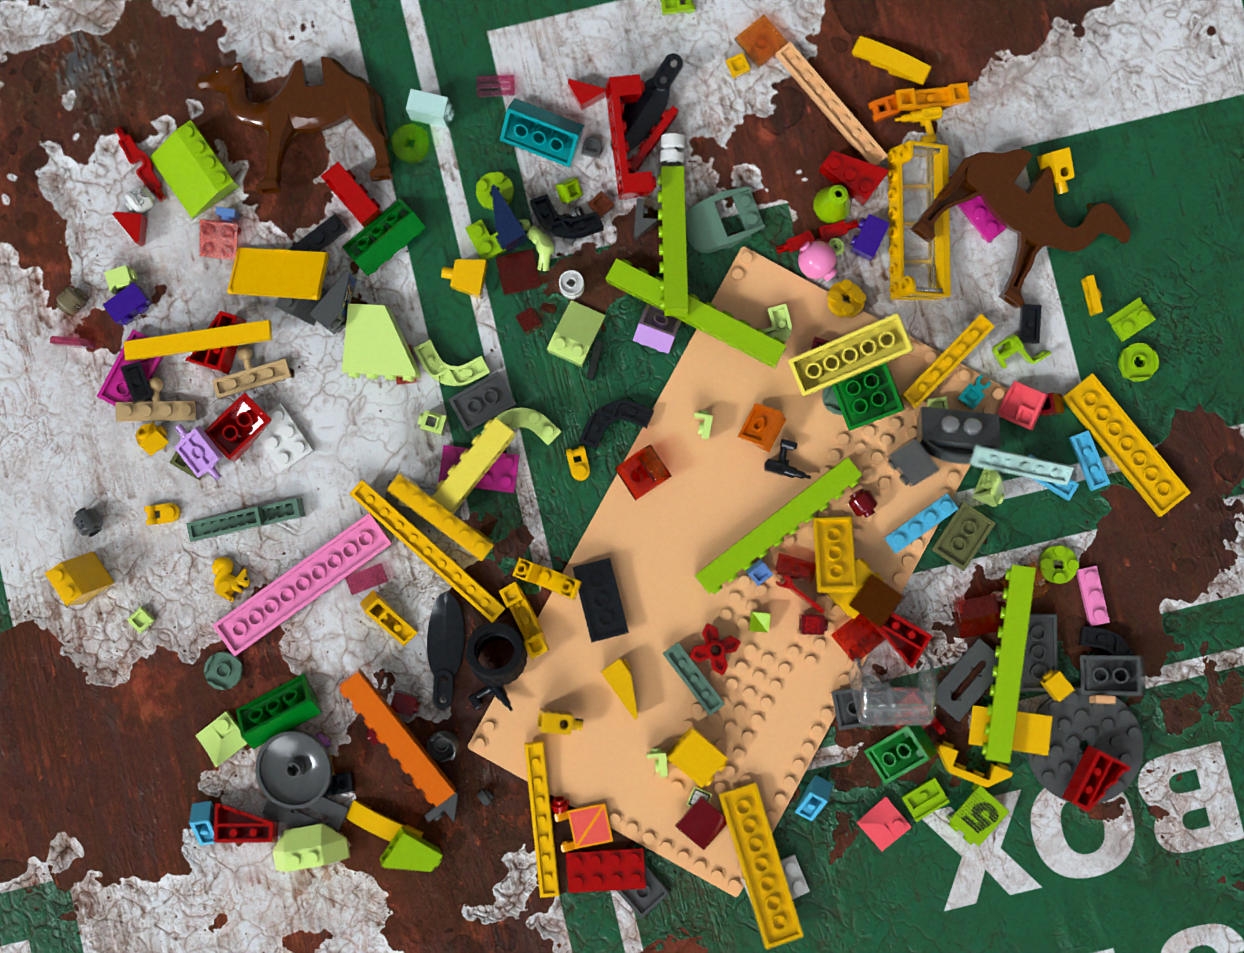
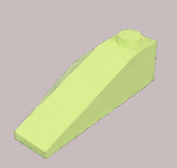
M984 468L972 498L992 507L1001 504L1005 496L1003 493L1005 488L999 472Z

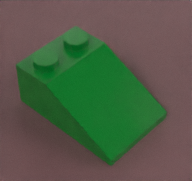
M914 719L864 750V753L884 784H887L930 760L938 751L918 720Z

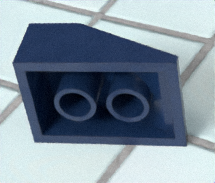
M494 184L491 186L497 232L495 237L502 250L506 249L510 253L528 240L524 229Z

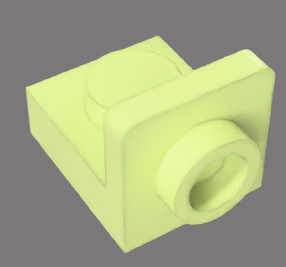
M698 410V413L694 412L693 418L704 420V423L700 422L698 434H702L701 439L709 440L713 416L709 415L710 412Z
M651 748L650 752L646 753L647 758H659V760H655L656 772H660V777H668L666 750L662 751V748Z

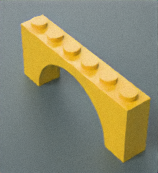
M402 471L398 473L388 486L387 490L479 560L482 561L494 546L493 541L478 529L466 524L440 505Z

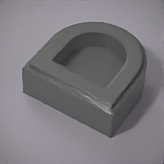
M597 137L587 138L583 143L581 155L600 159L602 152L601 141Z

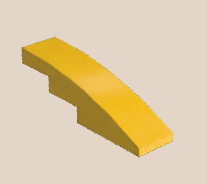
M862 36L859 37L852 50L853 56L868 60L871 65L888 70L889 74L922 85L932 69L931 66L910 55Z

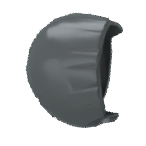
M439 731L429 737L426 749L433 759L444 762L455 758L459 751V741L452 732Z

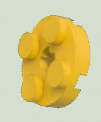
M845 279L831 286L827 293V306L838 317L853 318L863 309L866 295L856 284ZM843 296L847 297L850 303H848L847 301L846 303L843 302Z

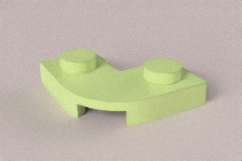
M782 304L768 308L772 327L762 330L768 333L767 336L773 339L778 337L786 342L792 330L787 305Z

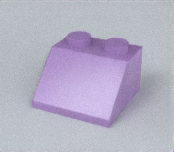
M647 303L638 323L633 341L669 354L681 320L673 316H664L663 311Z

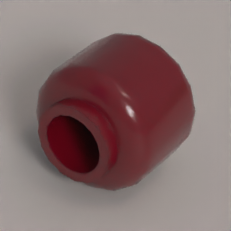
M862 488L850 495L851 499L848 503L856 516L864 515L867 518L875 513L874 508L878 503L870 490Z

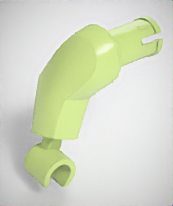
M519 220L523 225L524 231L528 232L527 237L536 245V250L539 253L537 269L541 271L543 268V271H549L550 256L554 253L552 240L548 234L535 225L530 227L529 220Z

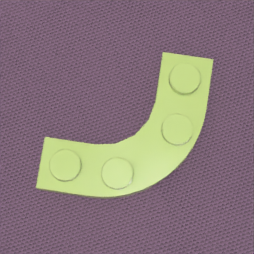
M431 340L413 348L425 371L442 384L465 386L491 374L482 356L461 366H450L439 357Z
M529 408L510 409L496 417L512 430L521 427L530 429L548 446L561 433L547 417Z

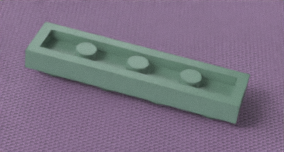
M676 642L663 652L665 658L709 716L725 705L679 642Z

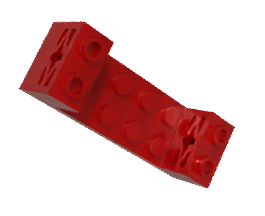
M640 74L609 77L605 85L619 200L649 197L654 188H656V178L652 176V171L629 173L631 171V161L627 159L626 152H629L628 140L624 138L626 122L622 121V113H624L625 103H636L640 96H642V92L645 91L644 80L640 79Z

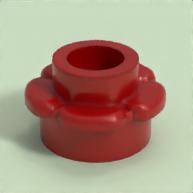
M563 796L555 797L550 803L555 813L566 812L570 804L569 800H565Z

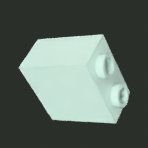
M410 89L406 105V111L410 119L448 129L449 121L452 122L454 118V110H452L449 98Z

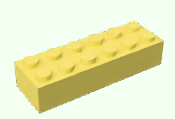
M897 313L788 360L802 396H808L915 350L900 314Z
M498 418L490 419L484 426L485 432L475 437L472 441L473 447L463 452L460 456L461 462L451 467L447 473L449 477L439 482L435 488L437 492L434 495H429L452 514L456 512L517 435L514 430Z

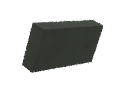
M596 340L587 373L588 380H595L603 349L602 341Z

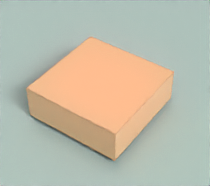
M1110 695L1089 696V703L1115 704V697Z

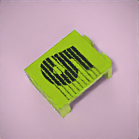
M975 783L971 787L974 792L952 816L947 815L946 818L950 821L948 825L954 831L960 830L965 834L962 837L970 845L975 843L979 847L1007 816L1009 811L981 785Z

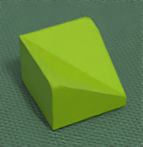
M569 177L555 184L561 202L569 203L583 196L577 177Z
M751 611L749 631L768 632L771 613Z

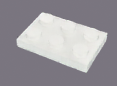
M279 404L266 413L272 421L258 439L278 469L284 472L314 450L284 405Z
M792 854L781 859L780 862L792 900L810 892L796 856ZM741 877V880H742V882H743V885H744V887H745V889H746V892H747V894H748V891H747V887H746L744 878Z

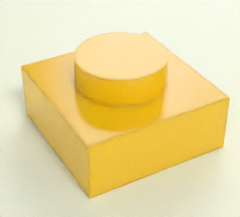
M743 52L725 60L733 79L751 70Z

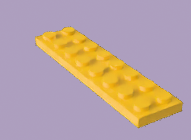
M1093 373L1062 396L1063 401L1085 428L1089 430L1090 434L1158 517H1162L1191 493Z
M754 782L718 794L765 948L769 949L804 937L757 784Z

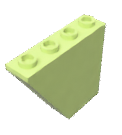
M348 303L342 372L348 374V377L360 378V375H366L368 379H378V376H384L385 380H396V377L403 378V381L414 382L415 378L421 379V373L389 307L385 305Z

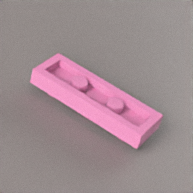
M1097 566L1078 569L1076 573L1088 625L1095 626L1109 623Z

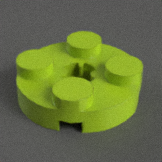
M501 172L488 173L476 184L477 199L486 209L494 211L493 199L490 194L492 191L491 186L494 184L500 189L499 192L508 206L512 202L514 195L513 184Z
M1135 343L1121 351L1118 366L1125 379L1141 382L1152 377L1154 372L1157 371L1159 358L1155 350L1153 351L1149 345ZM1136 357L1143 361V365L1141 364L1140 368L1134 364Z
M1061 545L1046 548L1038 559L1040 575L1051 583L1062 584L1070 581L1079 568L1074 552ZM1055 560H1057V561H1060V560H1061V562H1062V564H1061V565H1062V568H1061V569H1060V568H1056V569H1055V568L1053 567V565H1055V564H1053V562H1054Z

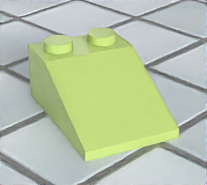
M571 300L552 336L547 351L583 368L606 315Z

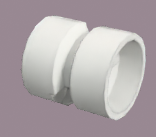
M677 133L661 135L660 147L663 150L660 152V163L666 166L683 165L685 153L682 149L685 148V136Z
M568 270L560 276L559 287L561 293L568 299H576L583 294L584 280L579 272Z

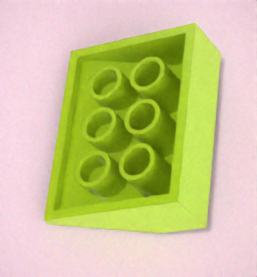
M191 120L176 129L150 156V159L192 219L239 188V185L202 132Z

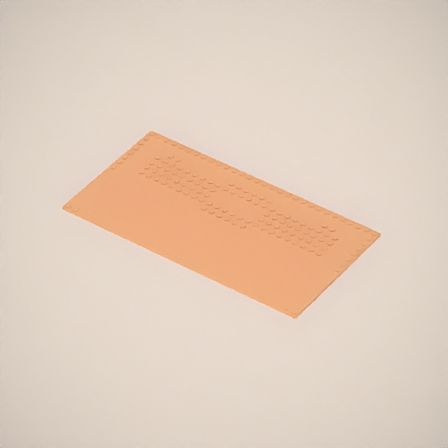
M746 247L740 249L711 304L715 305L716 310L720 312L724 310L731 313L733 318L738 321L740 319L745 320L750 324L749 327L755 330L757 328L766 329L772 327L768 308L786 304L792 330L790 337L784 343L786 351L779 364L774 369L696 329L652 409L654 413L648 428L642 427L562 573L575 578L572 567L610 558L629 633L591 643L579 591L575 600L552 591L537 618L544 632L549 651L534 659H531L527 651V664L523 673L517 680L508 685H503L513 710L510 711L495 696L468 744V748L471 751L528 782L524 743L544 741L549 794L554 797H565V800H569V805L574 808L606 803L612 829L734 897L739 896L744 885L741 880L743 874L728 825L720 831L705 850L675 827V824L691 807L686 803L693 787L696 786L712 793L709 803L724 815L718 794L755 782L771 833H773L836 716L831 692L851 688L880 633L863 615L859 614L855 619H851L827 594L817 593L813 519L806 524L803 521L798 525L799 529L792 535L787 533L782 537L784 539L782 543L776 547L772 545L767 549L769 553L761 559L773 575L759 586L752 580L746 570L744 571L742 568L737 572V578L730 583L727 580L722 584L723 588L719 592L708 594L694 575L843 459L849 457L862 474L858 478L860 482L852 488L850 486L843 490L845 494L837 500L832 498L828 502L830 505L820 512L818 509L814 512V518L852 516L855 559L861 560L863 558L871 566L869 569L874 574L876 572L885 579L883 582L901 594L938 524L896 554L884 537L944 494L948 493L952 499L971 464L951 463L929 455L940 470L910 487L909 485H904L899 478L901 476L900 473L889 466L887 462L889 459L886 456L903 443L914 438L917 439V417L921 407H927V399L947 396L948 408L951 410L997 414L1008 392L1007 388L983 376L980 383L985 385L990 381L991 385L981 391L985 396L974 410H970L957 398L969 383L975 385V379L981 374L959 363L927 398L914 409L901 395L942 353L909 336L915 351L888 362L906 410L849 431L843 415L833 414L824 406L822 400L823 389L808 396H802L788 360L810 351L814 337L832 342L880 320L863 310L853 318L845 316L841 318L834 315L827 306L828 291ZM755 403L779 410L784 414L783 417L786 418L769 453L738 437ZM698 410L710 412L709 415L713 416L709 440L701 439L702 434H698L700 422L704 423V420L693 418L694 412L698 413ZM782 439L798 443L795 450L787 451L786 459L790 460L788 465L796 467L797 470L805 472L806 475H810L811 479L790 478L764 471V463L768 458L778 461ZM862 488L870 490L878 503L874 508L875 513L867 518L864 515L856 516L848 503L851 499L850 495ZM756 557L752 562L755 564L760 560L759 557ZM780 575L791 577L794 586L825 610L824 613L817 612L788 588L777 586L776 581H780L782 584L785 582V579ZM751 611L771 613L768 632L749 631ZM799 614L825 615V619H828V631H825L824 635L799 634ZM707 623L718 628L720 640L733 636L741 641L736 652L724 654L729 665L724 675L712 670L710 658L702 662L691 659L725 703L724 706L710 716L663 655V652L676 642H679L688 656L694 646L706 644L701 632ZM713 645L711 651L717 652L718 646ZM619 657L622 661L626 659L632 667L629 671L632 676L638 713L636 720H634L601 673V670ZM539 708L571 712L573 718L583 719L582 731L572 730L571 735L540 732L537 728ZM562 720L559 725H563L565 720ZM693 725L727 756L726 762L728 764L721 772L718 770L713 775L715 778L709 786L704 785L701 788L668 759V777H660V772H656L655 760H659V758H647L646 753L650 752L651 748H662V751L666 750L667 754Z

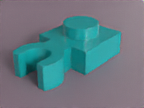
M983 375L975 379V385L969 383L957 398L970 410H974L985 396L981 391L991 385L990 381L985 385L980 383Z

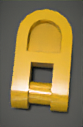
M584 445L578 446L579 448L573 450L571 448L565 449L573 478L578 481L586 480L590 475V468ZM581 456L582 461L574 462L573 457Z
M173 503L144 506L148 518L146 526L172 523L181 516L180 507ZM155 511H160L161 518L155 517Z

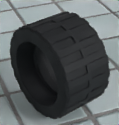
M488 622L473 631L467 640V646L465 647L466 660L474 675L484 684H489L490 686L508 685L517 680L523 673L527 664V651L520 634L514 627L504 622ZM497 639L511 642L515 652L513 658L506 666L499 669H487L481 665L479 655L487 643Z

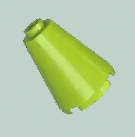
M827 186L816 194L813 209L821 221L834 224L844 220L850 213L851 199L844 186Z

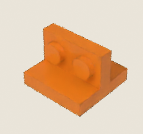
M755 403L738 437L769 453L786 418L783 417L784 414L779 410Z

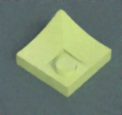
M228 711L224 712L195 735L215 767L221 765L247 745L241 737L238 723Z

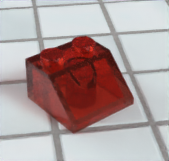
M651 444L614 468L635 501L672 477Z
M989 593L952 600L960 638L998 632L999 608L996 594Z

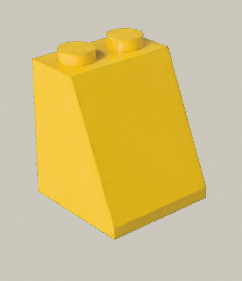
M94 551L60 562L44 573L66 606L85 604L115 583Z
M693 725L666 754L667 759L701 788L704 785L709 786L715 778L713 775L718 770L721 772L728 764L726 762L727 756Z

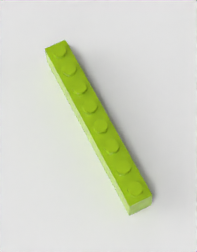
M661 166V174H657V185H661V191H658V203H661L662 208L658 209V220H662V226H658L659 238H662V244H659V255H663V262H659V273H663V280H660V291H664V298H660V309H664V316H688L684 166Z

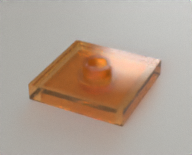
M764 14L735 38L736 43L758 68L763 66L775 56L776 52L788 43Z

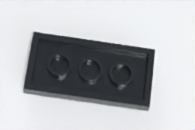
M610 558L572 567L575 579L581 581L578 591L591 643L629 633Z

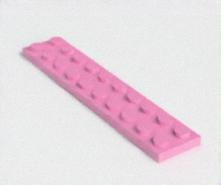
M368 513L212 626L235 657L393 543L373 515Z

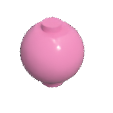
M807 241L800 247L801 252L798 256V265L804 275L812 279L823 278L825 281H828L837 273V270L834 268L837 261L836 253L828 243L823 241H812L809 243Z

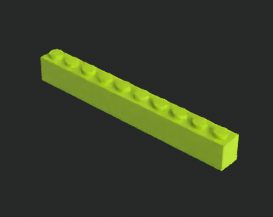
M616 258L605 278L607 283L664 312V309H660V298H664V291H660V280L663 279L659 276L654 278L648 275L649 272L641 267L636 269L632 267L631 262L625 259L621 261ZM692 293L688 295V316H673L776 369L786 351V345H784L785 342L778 337L773 339L767 336L768 333L760 328L755 330L749 327L750 324L745 320L740 319L738 321L733 318L731 313L724 310L720 312L716 310L715 305L709 302L704 304L699 301V297Z
M849 457L843 459L694 576L708 594L711 592L716 594L723 588L722 584L728 580L730 583L738 577V571L742 568L744 571L754 564L752 561L756 557L761 559L769 553L767 550L772 545L776 547L784 541L783 536L787 533L792 535L799 529L798 525L804 521L806 524L815 517L813 515L814 512L818 509L820 512L830 505L828 502L832 498L837 500L845 494L843 491L848 486L852 488L860 482L858 478L862 474Z
M1010 565V568L1006 569L1005 580H1008V588L1004 587L1003 599H1006L1005 607H1001L1000 618H1003V625L999 626L997 635L1001 640L1000 646L996 645L995 657H998L997 665H993L992 676L995 677V684H991L990 696H993L992 704L988 703L987 708L990 722L985 724L984 735H988L987 743L983 742L982 754H985L986 760L1010 763L1036 572V568Z

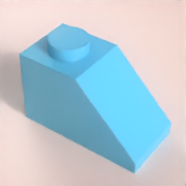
M815 775L807 786L795 813L813 821L828 802L833 784Z
M212 801L192 803L189 824L200 845L216 844L213 843L215 808Z

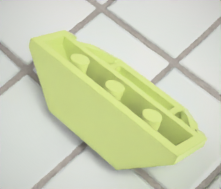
M321 823L284 830L273 849V857L276 870L289 872L324 866L350 858L347 837L340 835L332 828Z

